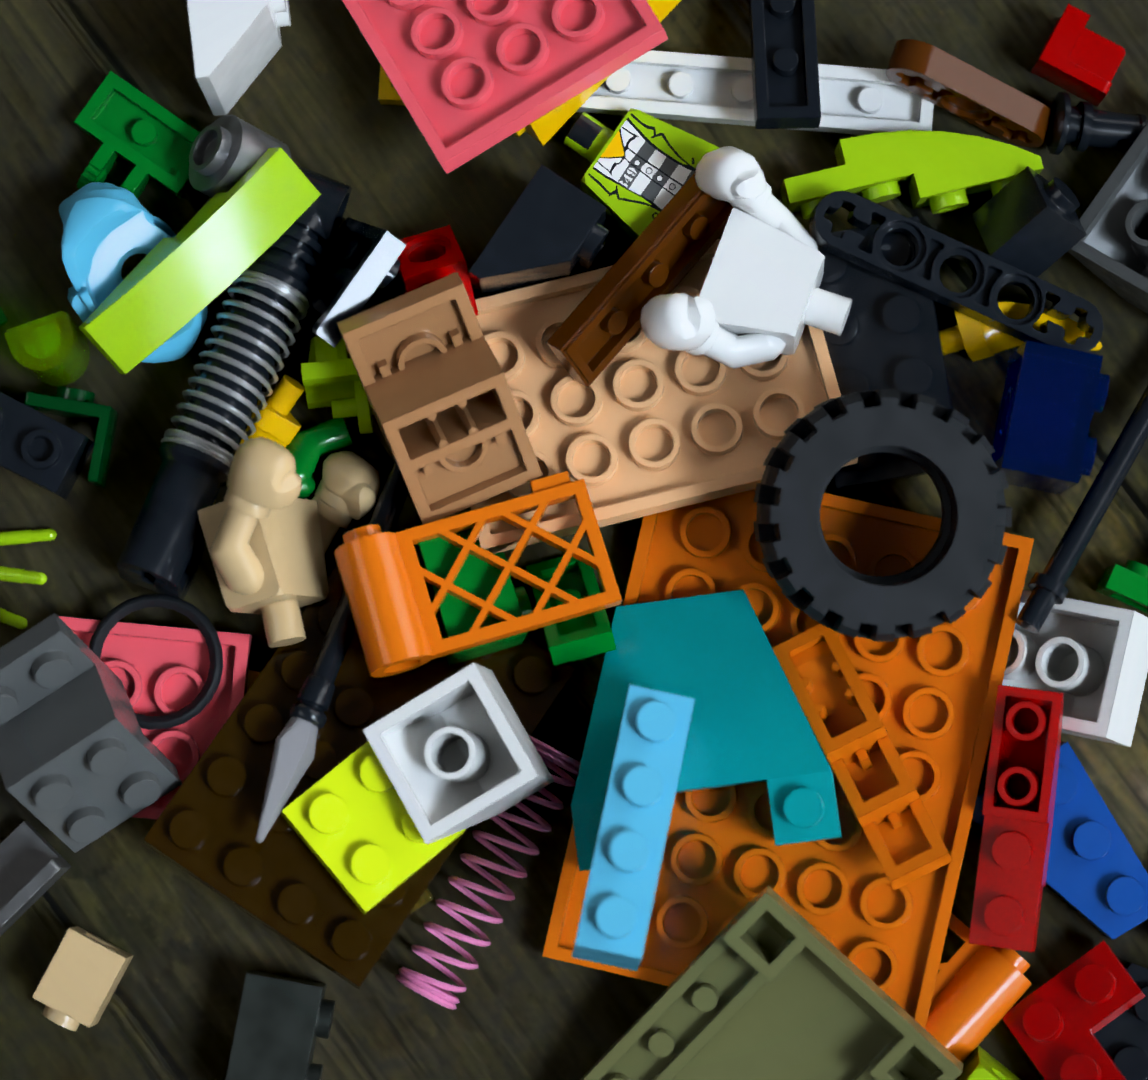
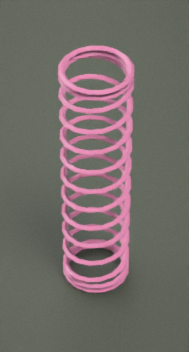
M529 735L545 765L562 777L551 774L554 782L567 787H574L576 785L575 780L561 768L578 776L580 762ZM542 788L539 792L551 801L535 795L526 798L552 809H564L563 802L545 788ZM521 802L515 806L539 824L507 812H502L490 819L529 848L484 831H472L473 837L517 871L472 854H460V858L465 864L506 894L457 876L448 877V881L452 886L479 904L494 917L476 912L445 899L435 900L436 905L466 926L482 940L461 934L433 922L427 921L423 923L427 931L457 951L470 963L451 958L417 944L411 945L414 953L444 973L458 986L444 983L405 967L399 968V974L395 975L396 980L448 1009H457L456 1004L460 1003L459 998L449 991L463 993L466 992L467 988L458 976L434 958L468 970L478 969L479 965L471 954L444 934L480 947L491 945L490 939L484 932L454 910L493 924L503 923V918L498 911L466 887L501 900H515V895L511 889L476 863L513 877L525 878L528 876L527 871L518 862L487 840L529 855H538L540 853L539 848L532 841L499 817L540 832L548 833L552 831L551 825Z

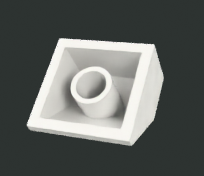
M474 662L363 729L366 738L425 844H431L497 816L554 782L553 777L491 669Z

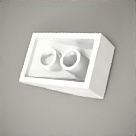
M1023 590L1017 617L1032 591ZM1065 598L1062 604H1054L1039 633L1029 632L1015 623L1002 685L1064 693L1061 733L1131 747L1148 673V617L1133 610Z

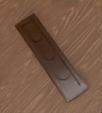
M695 173L546 342L573 380L588 388L641 328V310L645 304L655 296L670 294L724 232L731 210L734 207L727 201L715 199L703 192L697 185Z

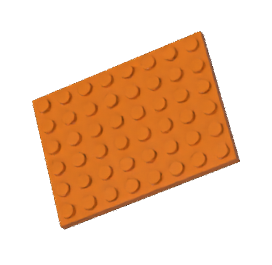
M756 489L643 517L623 606L743 589L772 647L820 624L795 607L781 593L782 589L775 579L770 577L762 561L764 556L760 543L756 541L753 521H757V503L754 502ZM828 493L823 494L820 508L821 528L830 550L847 567L869 576L895 575L919 563L936 542L942 518ZM1004 532L1002 545L1007 546L1008 549L1002 565L995 564L988 577V580L992 582L991 586L981 599L974 597L964 607L966 611L964 615L951 624L943 622L933 627V633L914 639L909 636L895 638L894 642L873 641L861 637L854 638L836 632L948 850L952 862L893 890L835 773L834 779L842 838L806 843L775 845L767 781L676 793L643 956L638 970L634 971L572 957L589 871H579L573 824L542 957L669 986L747 903L769 886L926 1029L992 732L998 685H1002L1034 539Z

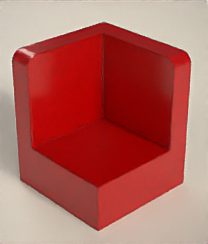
M1068 4L1053 28L1031 73L1098 107L1112 86L1111 81L1126 51L1122 46L1085 28L1091 15Z

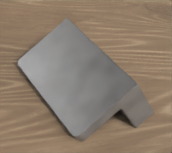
M23 821L0 844V937L72 867L28 821Z

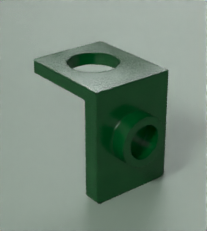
M58 386L56 397L26 392L24 404L40 413L98 423L88 481L95 486L105 488L119 413L111 406L94 404L95 393L86 390Z

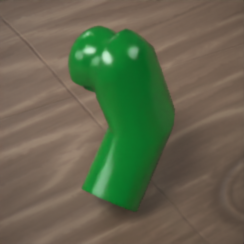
M344 418L330 419L298 431L291 443L285 447L294 456L296 473L302 480V487L298 498L305 499L316 489V483L312 474L320 457L353 445Z

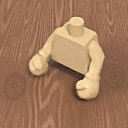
M264 437L251 438L246 440L237 449L231 461L227 480L228 489L224 496V501L197 510L226 606L231 612L261 614L268 647H283L306 639L300 608L325 600L329 593L325 553L340 527L347 529L352 518L355 520L361 519L375 506L381 487L379 472L366 460L353 452L339 451L330 454L324 460L322 480L312 500L298 498L302 487V480L296 473L294 456L286 448L273 440Z

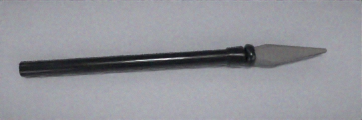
M395 459L369 522V525H380L382 532L394 531L408 494ZM345 589L342 591L310 675L306 676L296 698V701L299 703H294L289 709V717L291 719L275 740L256 835L258 843L264 841L314 759L318 729L323 728L326 723L327 717L324 712H328L336 687L334 683L356 628Z

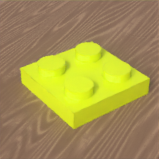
M369 741L281 811L283 818L364 915L466 831L464 829L431 844H425Z

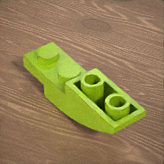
M916 130L872 133L840 139L834 151L838 166L786 178L780 187V194L783 205L791 213L801 211L803 219H809L810 213L817 203L832 192L847 191L863 196V198L874 203H880L900 196V186L907 185L913 209L930 205L932 214H939L967 206L969 204L967 196L991 190L992 196H994L1027 166L1040 174L1044 167L1041 156L1011 144L975 135L946 131Z

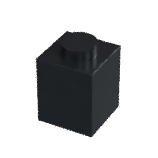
M1029 166L972 215L990 256L1036 277L1040 276L1087 235L1075 212L1080 207V203L1072 190L1056 177L1049 182Z

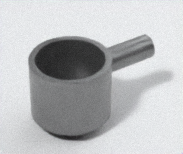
M224 115L215 120L211 125L205 127L196 137L189 154V180L194 189L210 197L209 201L216 193L228 192L269 148L281 147L290 158L291 152L285 143L234 115Z

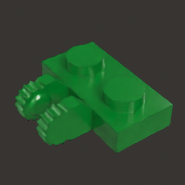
M110 71L74 121L78 128L102 144L78 179L77 188L80 189L91 182L103 183L117 157L120 156L133 165L134 168L119 187L129 190L138 199L151 178L180 198L190 185L189 154L200 132Z

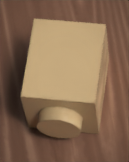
M79 926L71 927L67 930L32 998L46 1005L41 1014L50 1021L75 1032L80 1023L90 1028L98 1024L134 955Z

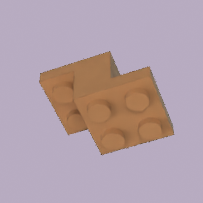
M457 272L337 322L377 423L398 465L422 524L441 520L543 476L504 372L483 336L465 286Z

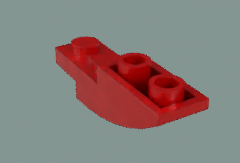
M998 685L982 808L984 821L968 941L970 944L1026 952H1035L1055 808L1064 693Z

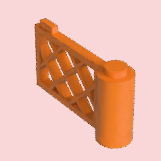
M568 471L530 481L531 494L399 532H382L380 525L372 524L345 533L342 536L344 544L335 549L334 556L370 676L386 677L420 667L432 659L621 605L620 591L584 478L571 482ZM572 499L575 500L582 523L571 543L537 526L548 506ZM536 510L530 522L517 516ZM503 520L524 531L508 561L475 545L486 524ZM473 528L467 540L455 534ZM585 534L592 555L578 548ZM531 536L565 553L549 583L515 566ZM440 537L462 550L446 579H443L420 567L414 545ZM469 554L502 571L486 601L453 584ZM573 557L597 570L604 592L578 599L556 586ZM510 575L543 592L532 613L515 617L494 606ZM425 582L439 588L432 603ZM447 593L480 610L469 632L442 639L435 615ZM550 597L564 603L544 609ZM488 615L501 621L482 627Z
M951 913L948 928L964 943L948 962L940 963V971L936 979L926 1030L960 1062L964 1063L1032 985L1023 975L1031 965L1015 950L998 947L993 949L991 946L968 943L970 928Z

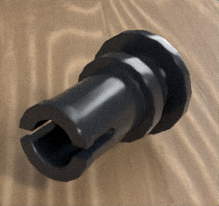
M1059 92L1050 108L1052 116L1046 133L1047 148L1049 153L1059 155L1062 152L1065 143L1070 144L1073 151L1084 152L1087 147L1127 152L1147 125V117L1144 114L1132 115L1093 109L1092 103L1080 101L1074 107L1071 106L1069 93Z

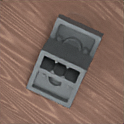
M55 613L0 648L1 777L6 790L74 853L182 785L175 765L142 733L122 681Z

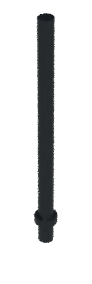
M1148 385L1042 573H1034L1028 584L1032 592L1020 611L1016 623L1029 632L1039 633L1054 604H1062L1069 592L1065 584L1148 438Z

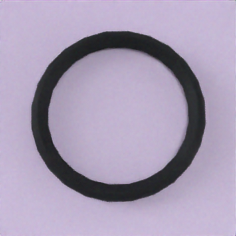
M164 594L140 595L128 599L110 610L98 624L90 640L89 648L100 658L103 643L110 630L119 620L131 612L143 608L163 607L172 609L187 616L198 626L205 637L210 658L208 677L201 692L189 705L165 716H146L135 713L140 728L148 730L168 729L183 724L198 715L212 700L220 684L223 670L222 646L217 631L208 617L193 604L181 598L176 599Z

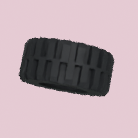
M892 389L852 392L848 395L829 399L815 406L814 410L803 418L795 420L784 431L786 435L777 447H772L763 464L766 468L761 483L756 485L754 502L757 503V521H753L755 538L760 543L764 556L762 561L770 577L774 578L782 589L781 593L795 607L802 610L811 619L836 632L854 638L861 637L873 641L894 642L895 638L909 636L914 639L933 633V627L943 622L951 624L966 613L964 607L974 597L982 598L992 584L988 577L995 564L1002 565L1008 549L1007 546L1002 545L1005 527H1012V507H1006L1004 489L1009 488L1004 469L996 467L991 456L995 450L984 435H977L968 425L970 420L957 410L948 409L936 402L937 399L919 393H908ZM877 452L901 455L919 465L936 486L942 507L939 535L929 553L912 568L890 576L861 574L843 564L827 545L820 522L821 501L832 477L853 459Z

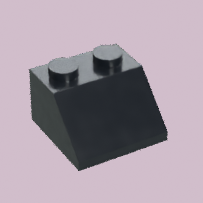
M541 165L469 271L473 292L483 298L572 276L578 267L586 272L590 271L609 242L606 237L610 230L605 228L607 207L544 165Z

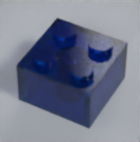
M1028 340L1009 356L992 442V448L995 451L991 454L996 467L1004 469L1008 484L1060 495L1077 485L1082 475H1090L1097 450V438L1088 436L1090 422L1094 412L1102 413L1110 380L1109 375L1100 373L1103 356Z

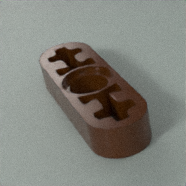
M901 39L895 43L886 69V76L892 82L1004 141L1024 147H1039L1043 144L1052 116L1051 109L1045 104L936 46L913 39Z

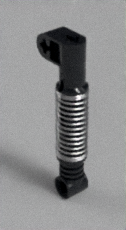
M297 165L298 168L321 195L272 246L232 283L234 287H230L227 290L232 299L224 300L221 303L226 311L216 315L221 325H215L210 328L215 338L205 340V344L210 351H202L199 354L200 359L205 364H196L193 367L197 375L200 376H193L188 379L189 385L194 390L187 389L182 392L183 397L188 403L182 402L176 405L177 410L183 416H173L171 422L177 429H167L163 435L164 438H162V444L158 450L162 464L157 475L154 476L151 489L147 494L117 562L120 578L159 594L168 595L176 599H184L193 582L205 547L204 535L197 510L215 504L220 488L227 486L231 461L237 449L242 445L240 444L241 439L246 441L248 436L256 432L253 423L259 422L262 418L259 410L265 409L267 406L264 397H268L273 393L270 385L279 380L276 372L283 369L282 359L287 358L290 354L287 346L293 345L295 342L293 334L301 329L298 321L306 317L307 310L310 308L312 292L309 287L312 280L310 275H313L317 269V261L321 259L324 253L323 247L329 245L335 236L350 198L351 186ZM234 292H238L239 294H241L243 296V299L234 294ZM285 321L293 322L295 324L294 328L290 329V326ZM264 387L267 388L266 392H262ZM258 400L262 402L260 405H257Z

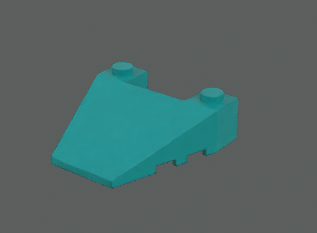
M742 589L617 606L611 626L616 650L605 653L571 803L579 871H590L629 685L695 698L676 793L767 781L776 846L842 838L834 773L745 591Z

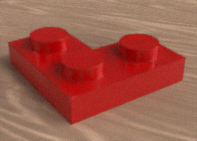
M1103 940L1013 1006L1002 1020L1045 1080H1126L1094 1034L1146 996L1109 945Z

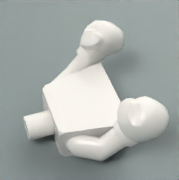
M731 146L721 147L704 154L696 166L695 179L698 187L715 199L729 202L734 208L731 210L700 295L692 297L686 293L658 295L650 299L642 308L640 318L646 338L663 349L685 351L697 356L703 354L735 369L772 361L780 354H794L805 325L840 336L850 312L852 299L819 288L824 274L825 256L818 251L817 242L803 225L771 193L772 187L766 182L764 173L751 154Z

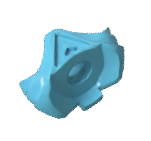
M106 182L88 183L63 200L59 205V213L63 222L61 241L62 262L73 285L68 289L67 299L82 322L123 281L121 268L130 256L137 253L148 255L163 238L176 236L171 227L162 219L153 216L141 205L132 192ZM207 306L141 362L161 363L175 361L184 357L191 350L199 333L202 331L207 319Z

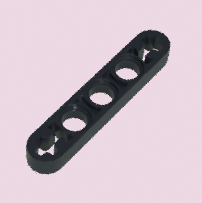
M847 191L832 192L817 203L810 213L808 223L810 235L823 250L1056 357L1065 359L1079 357L1096 347L1102 338L1104 328L1102 316L1096 306L1086 299L855 193ZM840 207L845 208L849 211L847 222L863 231L871 225L872 220L878 222L880 226L869 238L866 252L858 248V245L864 240L865 236L852 230L845 231L840 237L832 235L830 232L833 223L824 218L825 213L833 215ZM900 232L910 238L915 250L910 264L897 266L892 265L885 259L882 254L881 244L882 239L887 233ZM956 258L969 266L972 273V282L966 292L956 293L944 287L939 275L940 267L944 260ZM1016 285L1027 293L1030 307L1024 318H1008L1001 312L998 307L997 298L1003 286ZM1046 299L1052 302V306L1045 314L1058 320H1064L1073 313L1079 316L1077 327L1086 332L1085 337L1080 336L1067 343L1063 340L1065 329L1049 320L1040 325L1039 331L1035 330L1033 324L1044 312Z

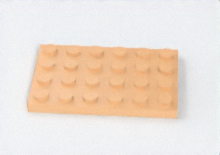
M721 239L715 241L670 294L686 293L692 297L700 295ZM612 266L475 299L479 314L476 315L481 331L504 372L543 476L536 479L568 471L571 482L584 478L599 528L756 489L757 483H761L766 468L763 464L772 447L776 448L786 435L784 431L795 420L803 418L813 411L815 406L829 399L841 397L823 330L808 325L804 327L794 354H780L775 360L735 369L703 354L697 356L685 351H673L658 347L646 338L641 326L588 388L573 380L546 342ZM858 458L853 459L843 467L857 464ZM530 481L473 505L471 510L531 494ZM572 499L548 506L537 526L559 538L576 534L582 522L575 500ZM536 510L517 516L530 522ZM503 520L488 523L479 536L480 546L492 554L515 549L524 531ZM531 536L526 546L543 541Z

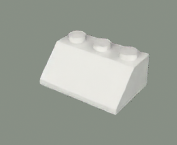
M187 0L195 77L214 116L228 114L282 47L280 27L291 26L289 0Z

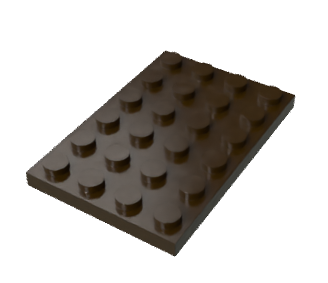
M336 565L327 578L329 593L326 599L308 605L301 615L306 639L296 644L279 647L149 830L143 839V843L340 978L359 989L464 833L365 915L287 823L281 812L262 843L256 841L275 740L291 719L289 717V709L294 703H299L296 701V698L306 676L310 675L344 589L339 569ZM355 628L334 683L336 687L328 712H324L327 717L326 723L323 728L318 729L314 759L284 808L365 744L368 739L363 729L473 662L492 670L530 736L576 668L568 663L554 666L550 651L526 635L521 645L448 666L446 656L432 659L420 667L386 677L370 676L357 629Z

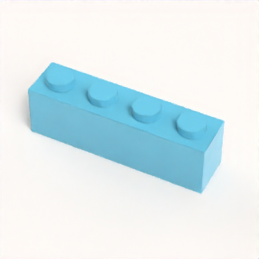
M629 685L573 947V958L634 971L638 970L643 956L695 698Z

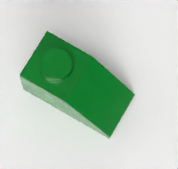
M440 537L414 545L420 567L443 579H446L462 550ZM469 554L453 584L486 601L502 571ZM509 576L494 606L515 617L532 613L525 588L523 586L514 588ZM425 582L432 603L439 588ZM447 593L435 615L442 639L469 632L480 610ZM488 615L482 627L501 621ZM528 632L446 655L448 666L521 645Z

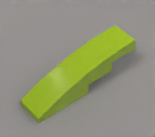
M281 147L269 148L228 192L216 193L175 237L163 238L78 328L120 374H127L229 287L321 195L320 192Z

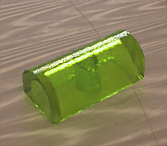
M60 311L8 329V333L4 334L10 352L16 361L37 379L48 385L64 386L73 383L83 375L89 364L90 350L87 339L78 328L79 325L67 312Z

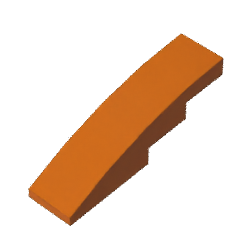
M820 623L772 647L893 890L952 862L948 850L836 631Z

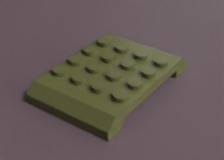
M767 886L747 903L579 1080H955L963 1072L964 1064L772 888Z

